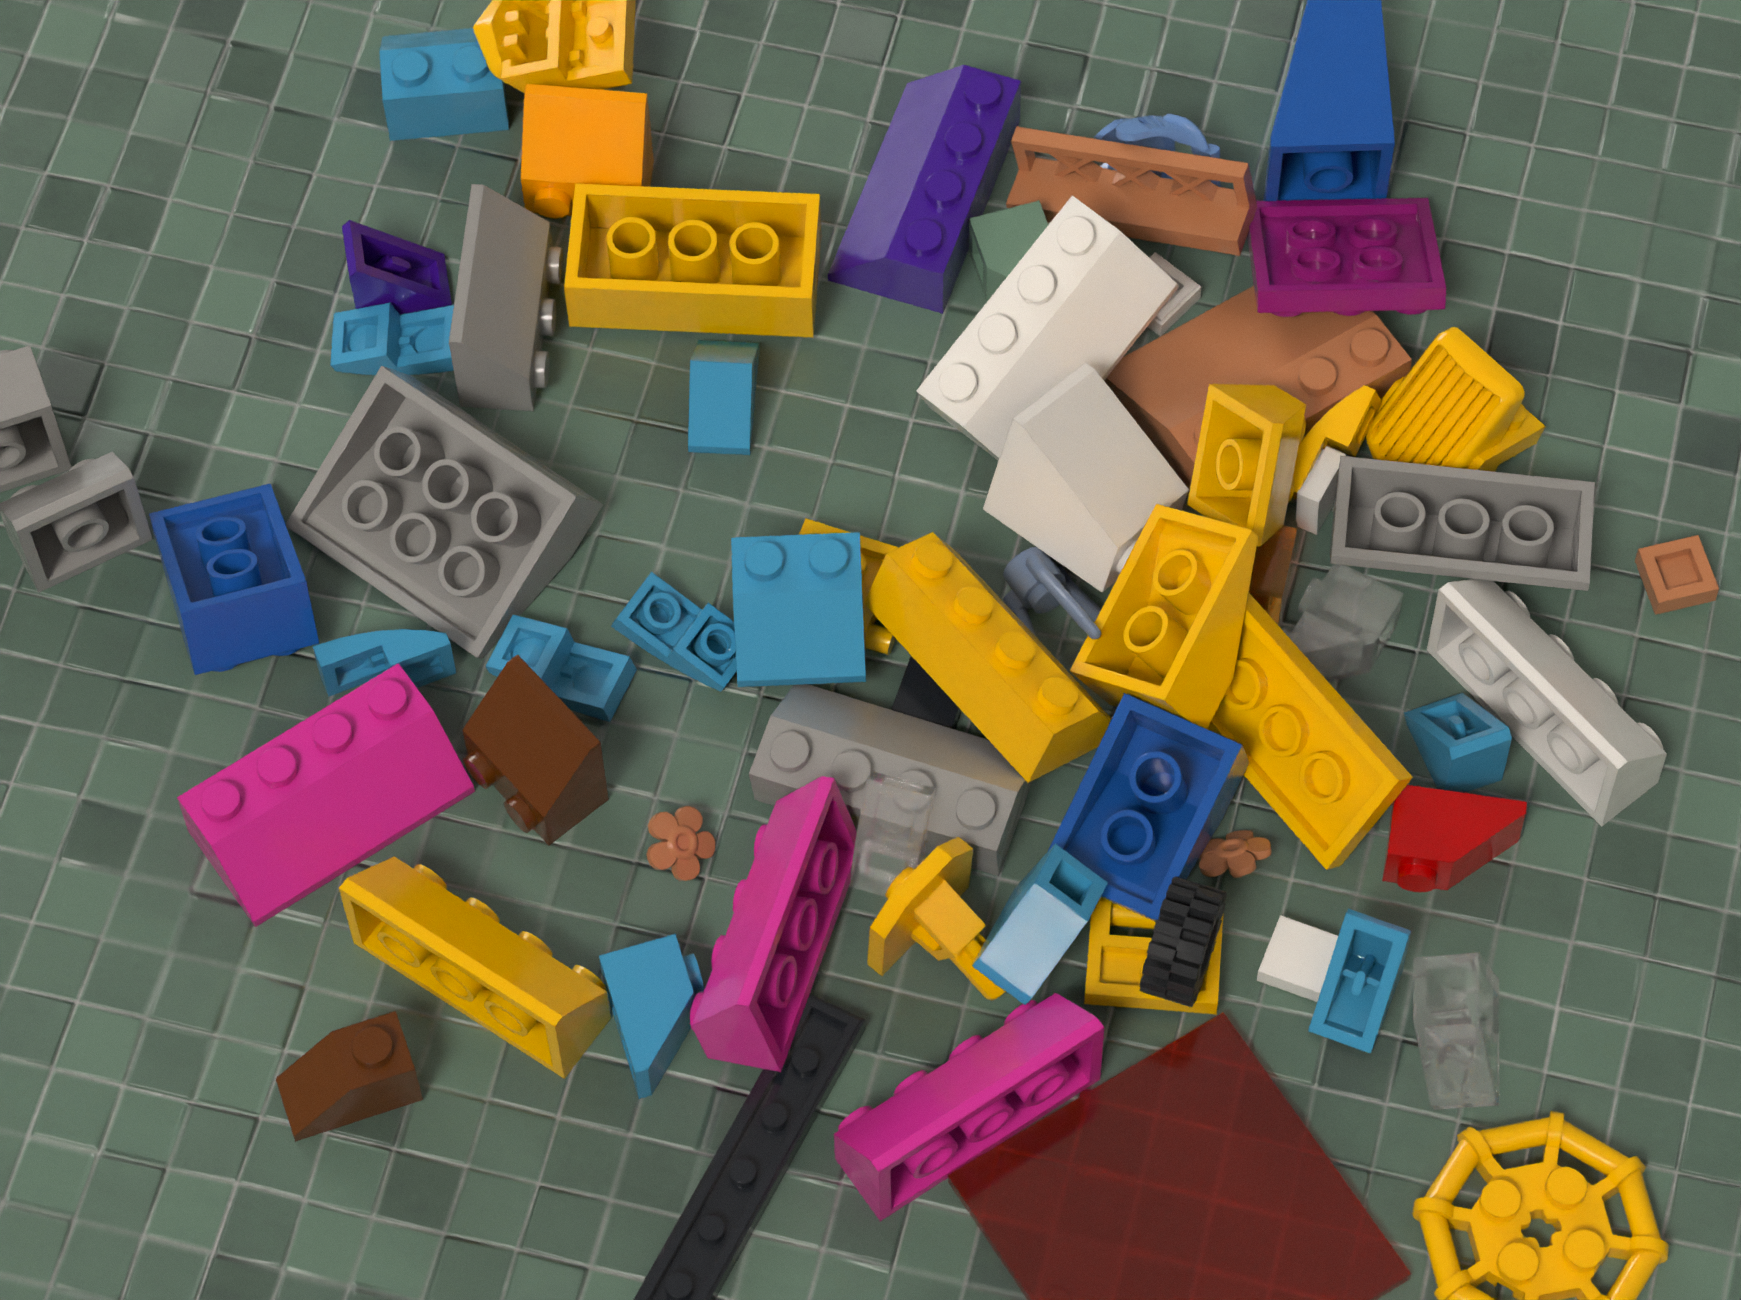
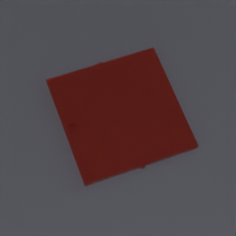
M1224 1012L1092 1090H1082L1076 1100L948 1175V1183L1027 1300H1377L1410 1280L1411 1272Z

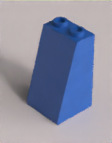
M1307 0L1271 133L1264 201L1386 199L1395 139L1381 0Z

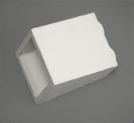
M1084 363L1012 419L983 510L1097 590L1104 592L1116 582L1155 505L1159 504L1182 511L1189 489L1098 372L1087 363Z

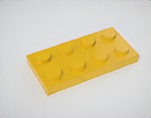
M1248 592L1234 677L1207 729L1243 745L1249 760L1244 776L1326 870L1339 867L1413 777Z

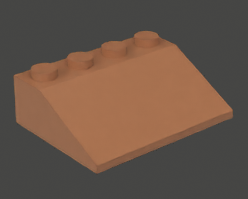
M1254 286L1124 356L1104 381L1190 492L1209 384L1277 386L1306 404L1304 415L1306 421L1305 437L1331 408L1363 385L1376 390L1380 399H1382L1395 381L1408 374L1411 369L1412 359L1380 318L1372 311H1365L1355 316H1344L1334 312H1303L1293 317H1280L1272 313H1257Z

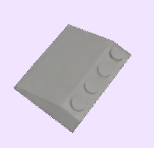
M381 366L286 522V526L434 629L446 633L450 640L477 658L483 659L501 638L512 615L520 616L569 561L604 504L413 376Z

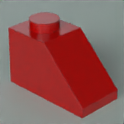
M1406 785L1392 803L1382 881L1397 883L1402 889L1411 892L1423 893L1434 889L1449 890L1519 842L1526 815L1527 802Z

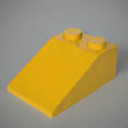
M1156 504L1094 622L1101 631L1100 638L1094 640L1087 636L1070 672L1110 705L1118 707L1124 693L1207 729L1234 677L1258 535L1251 529Z

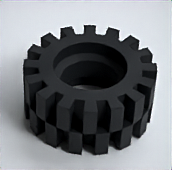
M1173 877L1167 889L1166 897L1163 899L1160 915L1153 929V937L1148 946V955L1140 980V992L1193 1007L1198 992H1200L1211 953L1216 944L1215 940L1221 926V918L1226 904V891L1180 877Z

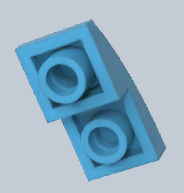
M653 572L648 575L611 625L619 633L664 663L720 692L737 671L734 621L710 603H707L703 609L699 608Z

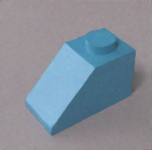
M676 934L599 955L603 983L606 986L609 1004L639 1099L653 1094L691 1029L690 1011L695 998L694 995L704 992V984L694 953L682 956Z

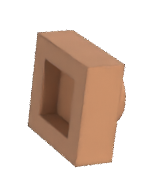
M1699 535L1638 549L1635 563L1655 615L1716 601L1719 587Z

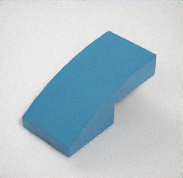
M390 303L334 313L330 366L335 372L376 375L381 366L408 375L454 371L449 347L454 305L399 315Z
M514 614L486 664L488 672L498 677L506 663L518 654L570 710L608 722L613 718L637 671L630 656L576 643L568 628Z
M410 629L381 630L346 636L312 646L320 678L328 697L362 685L397 663L400 664L417 688L456 674L451 643L447 634L442 632Z

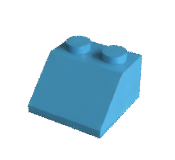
M473 28L382 36L379 50L382 100L390 141L509 130L506 85L489 70Z
M860 532L731 538L738 687L866 682Z

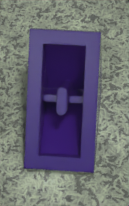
M351 220L342 225L348 273L356 309L390 303L399 315L452 305L443 253Z

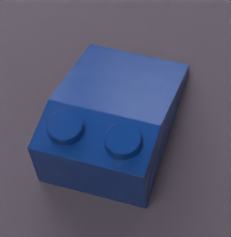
M271 483L149 513L180 629L195 675L210 671H227L241 663L272 655L285 656L295 653L300 648L319 644L307 582Z
M1124 693L1048 851L1054 844H1057L1108 882L1101 895L1102 898L1156 922L1160 915L1163 899L1166 897L1167 889L1173 877L1187 879L1225 815L1249 764L1243 745Z

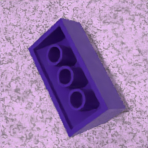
M961 65L907 83L828 272V281L941 314L944 313L969 250V218L983 215L1010 148L1016 126L1018 127L1020 123L1021 80Z

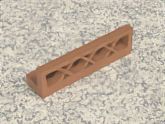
M1016 126L1011 143L1019 171L1006 202L1007 208L1040 201L1046 220L1049 223L1073 195L1120 230L1126 237L1241 255L1249 232V226L1257 210L1249 163ZM1034 152L1050 154L1058 161L1037 158ZM1093 161L1107 163L1116 170L1102 168ZM1150 170L1164 172L1173 179L1159 177ZM1209 180L1233 183L1234 189L1218 187Z

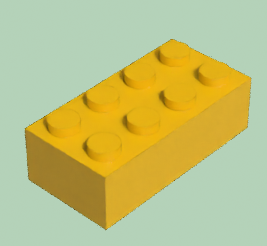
M575 183L564 283L569 327L814 338L822 235L820 194Z

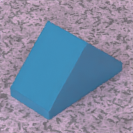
M697 341L690 359L688 452L750 455L760 350L759 343Z
M1460 693L1404 712L1408 729L1437 789L1466 793L1502 780L1512 741L1510 729L1467 695Z
M1348 909L1308 1031L1371 1054L1403 972L1412 931Z

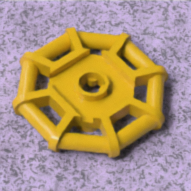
M1550 1111L1549 1117L1478 1131L1473 1127H1468L1457 1135L1459 1143L1425 1196L1416 1199L1413 1205L1412 1215L1413 1218L1420 1222L1438 1287L1434 1292L1437 1300H1495L1476 1288L1485 1281L1494 1286H1497V1283L1502 1284L1513 1291L1512 1297L1517 1300H1563L1577 1297L1578 1300H1636L1657 1265L1668 1260L1669 1244L1661 1239L1642 1176L1646 1169L1645 1165L1637 1156L1628 1158L1564 1120V1113ZM1544 1145L1542 1162L1503 1170L1492 1156ZM1559 1148L1607 1177L1595 1185H1591L1586 1182L1584 1176L1577 1170L1557 1165ZM1475 1168L1487 1183L1483 1188L1481 1196L1472 1209L1453 1206L1452 1202ZM1618 1192L1620 1193L1631 1230V1238L1612 1234L1603 1202ZM1531 1219H1542L1545 1224H1552L1557 1232L1551 1235L1550 1246L1539 1247L1536 1238H1524L1521 1230L1530 1226ZM1450 1229L1467 1231L1476 1264L1467 1270L1460 1269ZM1607 1257L1628 1260L1607 1295H1602L1592 1283L1594 1275L1600 1266L1603 1265Z

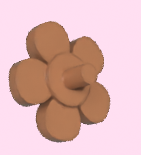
M683 806L678 808L675 816L668 812H658L653 815L648 824V831L651 836L662 840V842L650 845L647 849L646 855L649 864L656 870H664L671 867L672 874L678 881H688L697 877L700 872L698 859L710 858L715 852V839L713 835L707 831L697 832L703 823V817L697 809L691 806Z
M1248 830L1231 832L1226 835V840L1221 838L1212 839L1200 855V871L1207 877L1219 876L1227 869H1229L1233 878H1240L1250 874L1257 868L1255 860H1262L1271 855L1270 841L1260 837L1254 838L1253 832Z

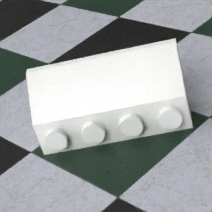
M1072 195L916 392L930 409L999 461L1011 421L1015 416L1084 363L1094 368L1102 379L1105 380L1179 288V285L1120 230Z
M1480 579L1448 582L1438 590L1427 651L1485 710L1509 727L1511 736L1601 827L1659 782L1667 753L1663 750V745L1657 734L1646 724L1636 723L1619 706L1615 694L1605 682L1598 678L1592 679L1574 662V657L1568 646L1556 635H1547L1530 618L1526 605L1516 594L1511 591L1504 592L1494 581Z

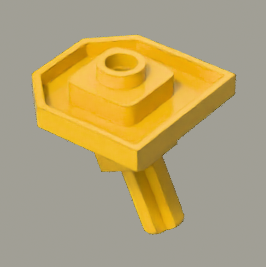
M959 836L938 845L915 869L911 866L907 867L890 884L885 894L888 900L870 926L867 965L880 976H883L917 942L938 961L950 959L986 999L992 1001L1006 991L995 985L989 978L972 966L986 941L979 933L986 925L960 897L969 888L973 848Z

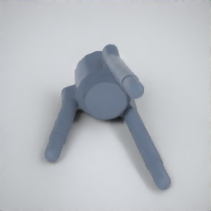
M1032 547L1019 553L1008 563L1004 569L1003 576L1012 590L1004 596L1003 601L1035 636L1036 633L1028 610L1033 608L1036 613L1042 614L1061 605L1091 639L1096 640L1100 638L1101 631L1094 622L1101 608L1073 582L1062 566L1058 567L1049 555L1038 547Z

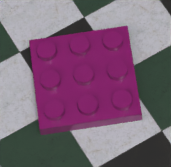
M1428 198L1256 201L1257 210L1249 226L1247 238L1257 313H1272L1280 317H1293L1303 312H1334L1344 316H1355L1365 311L1395 310L1402 314L1415 315L1427 310L1445 309L1446 283Z

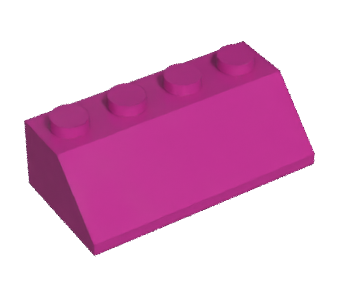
M397 663L181 794L177 799L188 832L253 925L257 927L474 793L475 789L435 712L400 664Z
M821 776L777 800L768 824L761 825L757 832L754 843L755 858L747 879H742L738 883L734 893L733 917L726 935L719 936L714 945L711 961L712 972L704 992H699L695 996L691 1006V1028L709 1059L777 1072L782 1071L863 849L861 840L834 778Z
M1054 993L1039 1004L1035 1000L1029 1001L1026 1005L1022 1004L1007 1016L1003 1027L984 1039L981 1035L968 1038L952 1051L948 1062L929 1074L926 1070L913 1073L897 1086L894 1096L874 1109L869 1105L863 1106L849 1114L840 1123L839 1131L834 1133L835 1160L877 1218L882 1221L1098 1082L1101 1077L1104 1026L1096 1016L1057 993Z

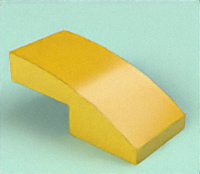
M1363 385L1331 408L1299 443L1293 473L1294 492L1292 498L1297 500L1298 490L1301 489L1321 450L1325 449L1326 446L1356 457L1369 426L1382 403L1376 390Z

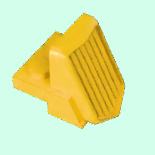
M492 0L473 26L475 36L489 70L495 77L525 93L526 84L598 90L632 84L636 0Z
M1451 327L1439 333L1408 374L1395 381L1381 399L1382 403L1369 426L1366 440L1372 458L1377 460L1495 472L1498 465L1535 445L1546 426L1523 406L1522 401L1525 393L1520 382L1457 327Z

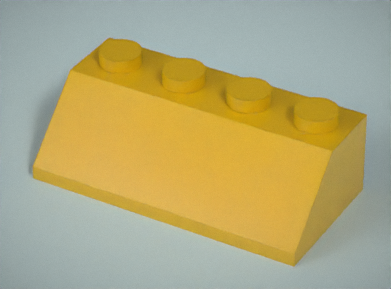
M931 532L886 554L864 604L1027 783L1099 746L1112 718L958 552L935 533Z
M391 857L346 878L339 887L354 944L564 1079L611 1019L606 986L593 972L580 965H575L570 969L553 958L550 948L538 937L526 931H522L519 935L515 934L501 925L496 913L483 902L472 897L468 898L465 902L449 892L442 878L424 865L416 864L412 868L398 858Z

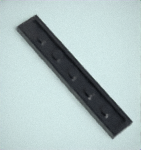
M809 994L782 1071L762 1070L633 1300H716L866 1029L865 1019Z

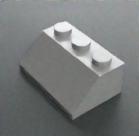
M471 184L449 336V347L460 407L534 411L536 389L547 388L549 352L542 351L544 335L553 336L555 332L556 300L549 299L551 283H561L563 248L553 247L550 222L489 187L479 184Z

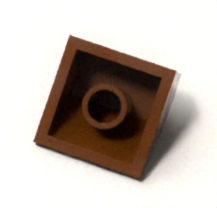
M517 654L506 663L462 731L467 750V756L463 758V762L471 776L481 787L488 789L493 785L506 799L504 807L507 813L523 832L528 833L534 829L548 845H551L609 800L601 742Z

